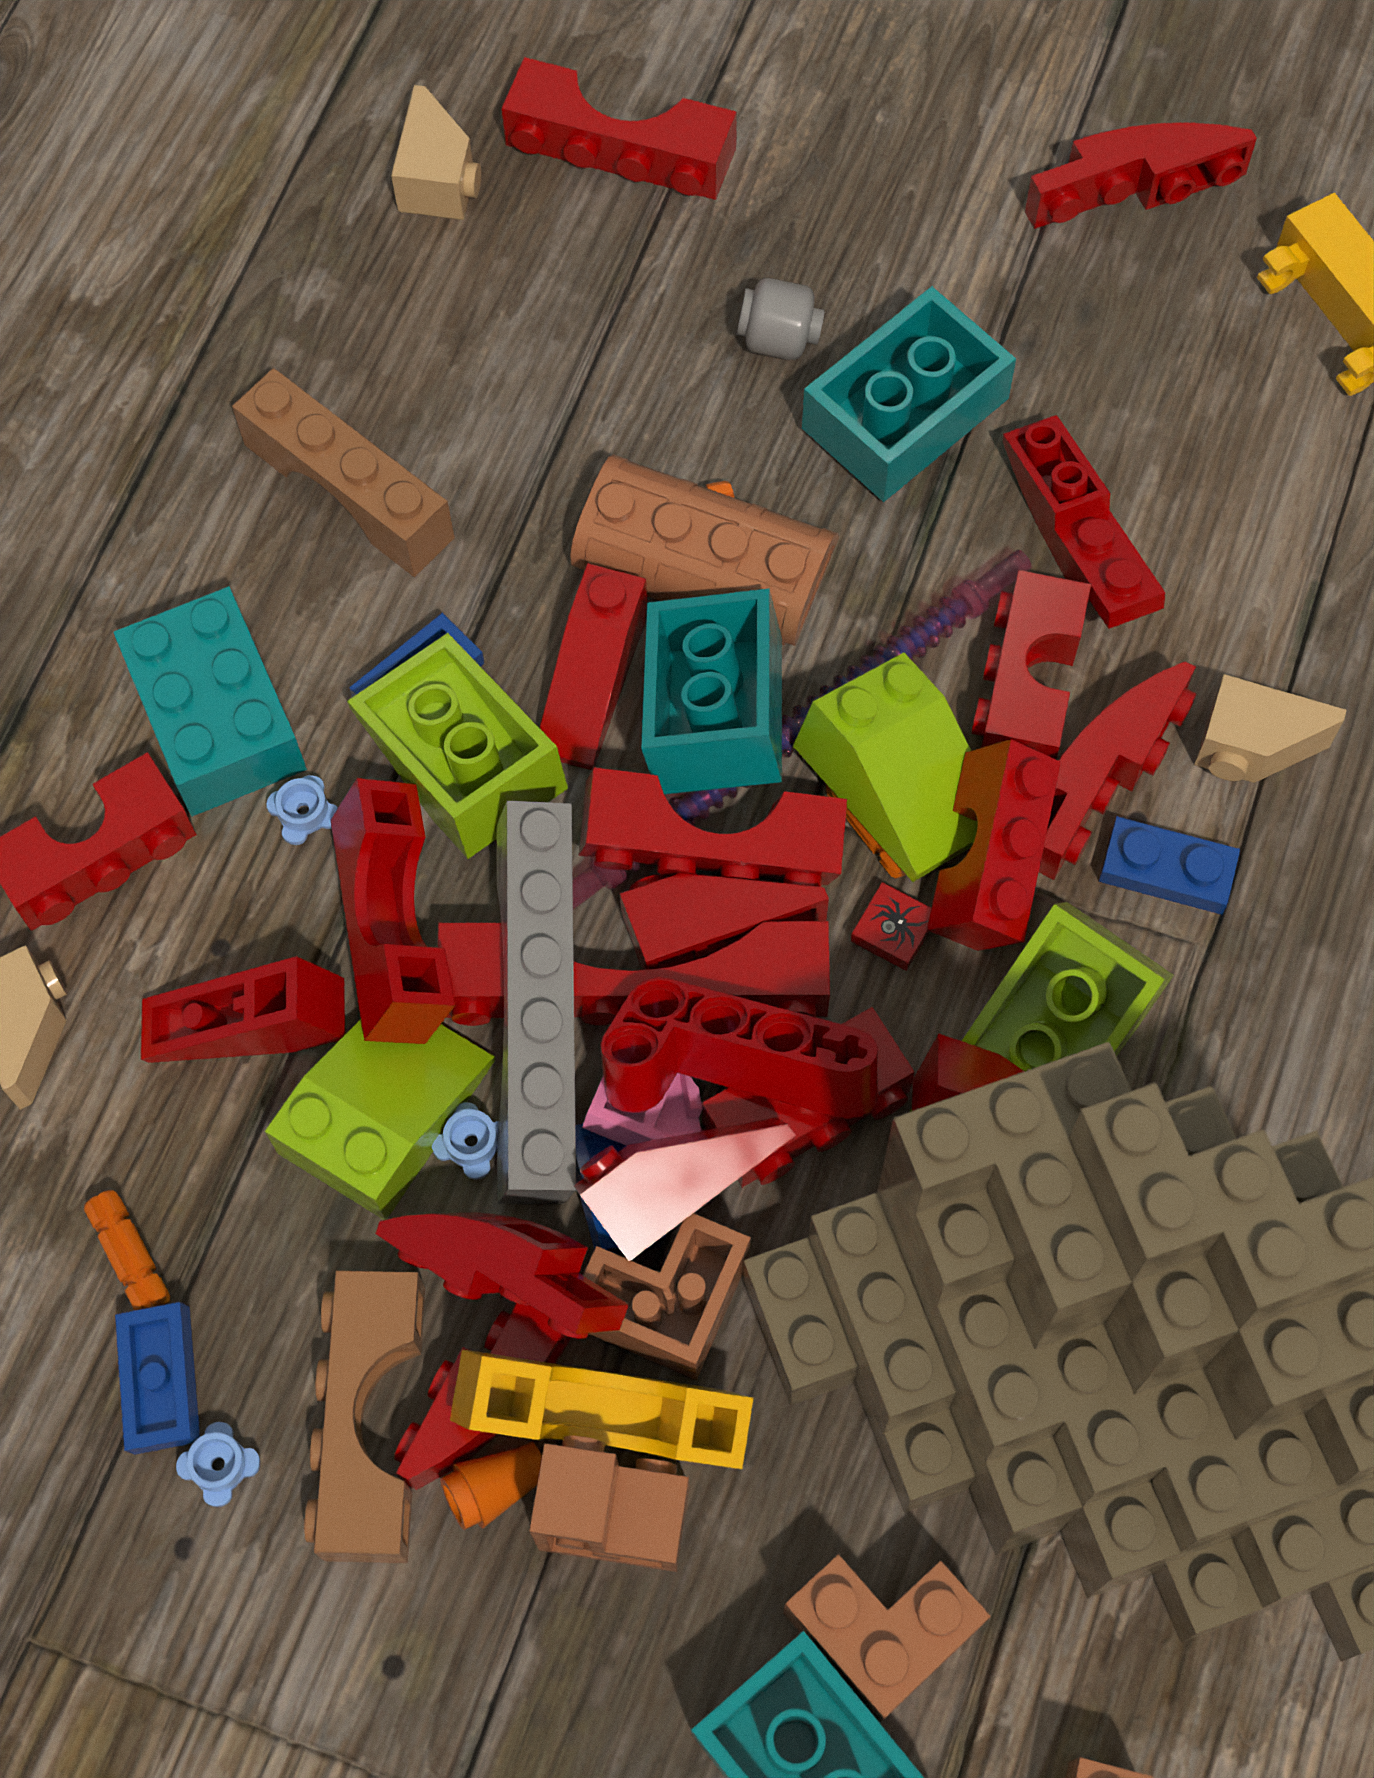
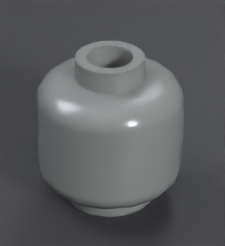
M763 278L759 280L754 290L745 289L737 335L745 336L746 347L753 353L786 360H797L803 354L806 343L818 345L825 310L814 308L815 297L810 287L773 278Z

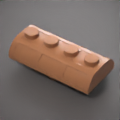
M613 454L603 464L582 510L573 537L570 557L571 565L582 569L583 572L588 563L646 578L647 596L659 601L770 588L782 636V645L788 643L795 646L838 542L839 535L825 528L821 529L775 513L754 503L750 504L699 486L697 483L667 475Z

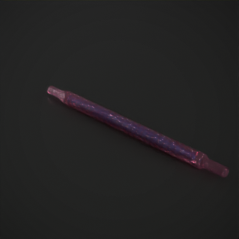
M1016 550L975 581L969 579L962 581L952 589V598L947 596L940 598L939 608L935 606L927 607L926 618L920 615L914 617L912 622L913 628L907 625L902 626L899 631L900 638L894 635L888 636L886 640L887 647L875 646L873 658L868 655L861 656L859 661L860 667L855 665L847 667V677L836 675L833 678V687L828 685L821 686L819 691L820 697L904 652L913 662V656L918 658L925 657L927 653L926 646L931 648L939 646V636L946 639L952 637V627L964 628L966 618L973 620L987 611L989 607L988 601L1016 580L1018 570L1028 572L1032 565L1027 555L1021 550ZM815 695L807 696V706H794L792 718L782 715L783 757L789 758L792 756V746L811 704L820 697ZM741 786V787H743V788H750L751 786ZM737 787L683 792V799L671 797L669 804L682 819L696 827V817L708 819L710 817V807L713 806L716 809L723 808V798L727 796L730 799H734L737 797L738 791ZM590 857L588 860L590 867L572 879L573 910L602 888L606 887L609 890L616 888L626 880L627 870H611L597 867L594 865V857ZM633 862L632 869L630 870L638 871L640 864Z

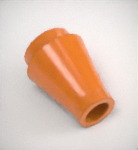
M532 1441L519 1448L453 1464L454 1472L440 1479L446 1501L463 1530L476 1524L482 1529L537 1486L542 1455Z

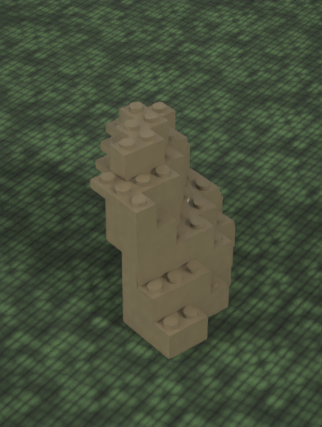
M1107 1042L893 1118L877 1193L812 1215L807 1238L744 1260L743 1281L790 1406L854 1383L904 1513L969 1489L995 1556L1060 1531L1087 1599L1153 1575L1181 1643L1310 1593L1340 1662L1374 1649V1176L1343 1187L1317 1130L1275 1146L1271 1145L1264 1129L1237 1139L1213 1086L1168 1102H1164L1156 1083L1131 1091L1111 1044Z

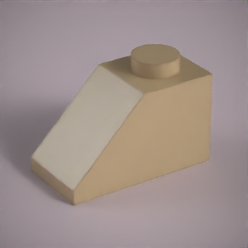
M414 85L391 175L398 212L464 220L469 197L477 198L479 194L481 165L480 163H474L472 160L470 139L425 86Z
M1224 674L1212 702L1194 765L1209 769L1214 776L1223 780H1246L1256 783L1330 748L1345 719L1347 710Z
M26 945L0 957V1085L20 1110L33 1103L67 1021L57 999L67 995V992L56 969L50 960L39 964Z

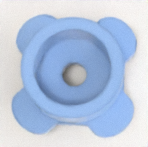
M308 775L303 778L290 780L278 791L273 792L267 799L266 806L268 812L279 818L283 826V839L289 844L300 845L306 841L309 834L321 828H332L330 820L338 807L327 801L324 795V783L317 776ZM308 806L309 811L306 814H299L298 808Z
M473 1103L459 1104L453 1115L446 1122L443 1133L439 1134L432 1144L435 1157L441 1161L451 1160L463 1167L465 1175L470 1179L478 1180L486 1177L491 1169L490 1161L497 1152L499 1121L492 1122L490 1117L479 1111ZM468 1136L477 1137L476 1145L467 1146L465 1144Z
M215 1422L206 1428L205 1435L199 1437L191 1445L189 1451L183 1452L178 1457L176 1470L183 1480H193L203 1490V1499L208 1505L222 1507L231 1501L232 1490L245 1477H253L257 1474L260 1468V1457L254 1449L243 1448L233 1438V1429L230 1425L224 1422ZM217 1458H222L225 1462L223 1469L219 1471L214 1470L212 1467L213 1461Z

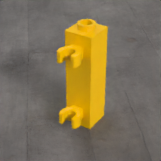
M1334 192L1286 217L1277 247L1263 257V261L1269 269L1260 272L1257 279L1269 294L1283 290L1295 279L1299 281L1353 350L1343 359V363L1348 370L1341 372L1336 377V380L1345 392L1352 396L1363 391L1374 382V240Z

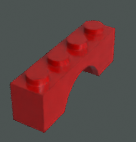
M526 57L522 60L501 108L507 146L517 148L527 154H541L568 161L581 168L591 167L614 173L631 181H644L675 189L688 196L698 195L716 200L736 151L737 111L682 98L667 112L650 119L638 121L615 119L600 113L585 100L578 86L577 70Z
M593 767L585 786L579 856L594 857L595 866L611 870L632 869L633 862L658 865L657 872L665 876H673L678 873L696 874V870L719 872L721 877L759 881V877L784 880L783 883L828 886L841 875L847 799L784 791L772 804L765 819L758 825L738 833L716 834L692 826L673 810L663 793L658 775Z
M357 778L330 821L364 1041L426 1044L454 1008L455 1002L445 948L426 946L421 938L416 921L414 904L415 877L419 856L426 838L417 785Z

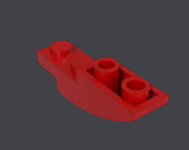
M1188 122L1131 126L1074 140L1069 163L1031 176L1025 214L1033 228L1036 229L1053 222H1067L1079 213L1104 204H1118L1135 193L1145 210L1165 203L1176 204L1193 193L1216 185L1227 186L1237 181L1241 176L1246 175L1257 137L1250 129L1220 124Z
M1054 415L1004 433L1003 444L1016 479L1037 527L1059 569L1067 580L1091 584L1088 600H1090L1107 628L1110 629L1164 609L1166 592L1109 510V490L1059 417Z
M1184 661L1153 675L1131 688L1090 722L1059 759L1061 765L1051 809V815L1055 817L1047 829L1039 868L1040 874L1055 880L1065 861L1076 865L1092 835V831L1084 828L1092 811L1094 810L1104 815L1119 786L1133 791L1143 772L1152 776L1155 775L1170 746V742L1162 739L1163 734L1170 723L1179 727L1182 726L1196 699L1197 693L1188 689L1196 666Z
M477 1212L405 1215L379 1221L375 1233L399 1249L397 1255L402 1261L418 1268L429 1269L444 1279L443 1287L450 1293L471 1300L481 1299L483 1294L500 1293L512 1302L532 1306L549 1317L548 1325L553 1330L568 1337L583 1339L589 1333L620 1330L629 1306L623 1300L579 1273L588 1247L561 1232L532 1221L507 1215Z
M516 1303L511 1314L501 1311L488 1333L484 1347L491 1351L490 1354L556 1364L572 1337L553 1330L548 1325L549 1317L534 1307ZM462 1349L454 1363L445 1360L439 1367L427 1395L428 1398L434 1400L421 1425L416 1422H412L396 1449L394 1460L401 1463L396 1474L407 1486L415 1490L453 1470V1464L466 1461L497 1435L495 1433L469 1430L450 1421Z

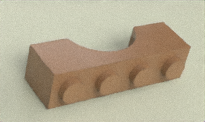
M275 368L270 370L232 406L244 445L285 477L294 471L302 473L320 484L353 516L370 543L411 576L415 577L455 538L446 499Z
M336 1271L334 1291H325L323 1294L321 1327L323 1333H331L329 1359H319L316 1398L317 1401H326L324 1428H314L310 1446L311 1470L320 1471L318 1499H308L304 1523L306 1542L315 1543L314 1553L323 1561L408 1563L412 1491L404 1481L384 1472L371 1461L363 1440L362 1421L367 1400L378 1381L398 1364L421 1355L425 1286L418 1272Z

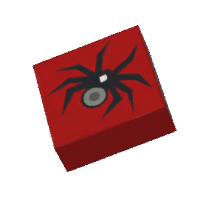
M882 882L853 930L851 942L907 971L930 932L927 930L931 907Z

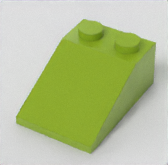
M446 633L347 701L351 711L405 783L417 785L419 802L467 859L497 839V823L507 801L550 802L568 789L557 746L449 633Z
M905 652L812 702L793 747L838 798L847 799V808L912 882H915L972 847L977 833L978 822L953 811L964 756L971 749L945 696Z
M1068 902L1056 903L1048 912L962 1041L998 1053L1023 1071L1031 1070L1110 1042L1117 1057L1174 975Z
M360 1019L301 1079L266 1128L265 1133L280 1156L381 1219L387 1220L433 1153L432 1144L438 1135L443 1133L446 1122L453 1115L459 1104L468 1102L496 1061L495 1056L442 1024L426 1044L364 1041Z

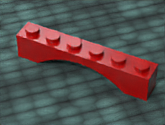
M762 922L740 940L707 957L669 968L628 971L595 968L573 961L574 1018L582 1017L583 1022L592 1025H610L633 988L637 984L653 978L673 979L812 1017H828L830 1000L829 922ZM439 923L438 948H445L455 1002L454 1008L446 1018H451L453 1022L466 1026L484 1025L489 1023L491 1018H504V966L501 923Z

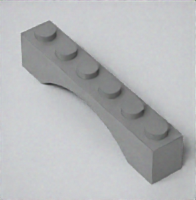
M507 801L497 823V891L502 926L504 966V1039L497 1136V1204H564L576 1191L574 1187L576 1184L572 803Z

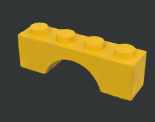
M462 1349L450 1421L469 1430L537 1440H563L564 1436H581L600 1440L606 1444L605 1446L629 1449L675 1460L742 1469L753 1398L727 1390Z

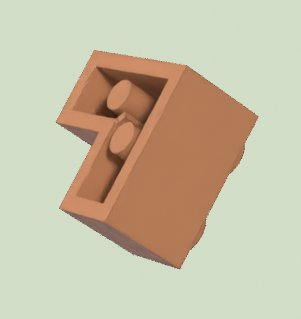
M693 1213L683 1220L660 1273L596 1246L583 1276L623 1300L629 1306L620 1330L589 1334L697 1380L743 1275V1262L750 1258L751 1237Z
M564 1436L562 1446L544 1444L529 1530L539 1551L677 1572L690 1488L689 1477L676 1475L677 1465L661 1460L640 1458L636 1459L635 1469L621 1467L618 1465L616 1454L604 1453L606 1445L604 1442L581 1436Z
M839 1554L785 1603L783 1614L800 1633L804 1631L879 1723L891 1714L991 1617L942 1561L936 1564L887 1610Z

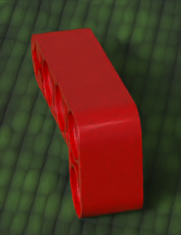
M653 978L637 984L629 993L601 1042L606 1097L613 1107L623 1112L637 1113L655 1107L665 1096L677 1073L838 1118L850 1119L861 1117L870 1112L877 1102L878 1047L875 1039L869 1033L858 1028L673 979Z

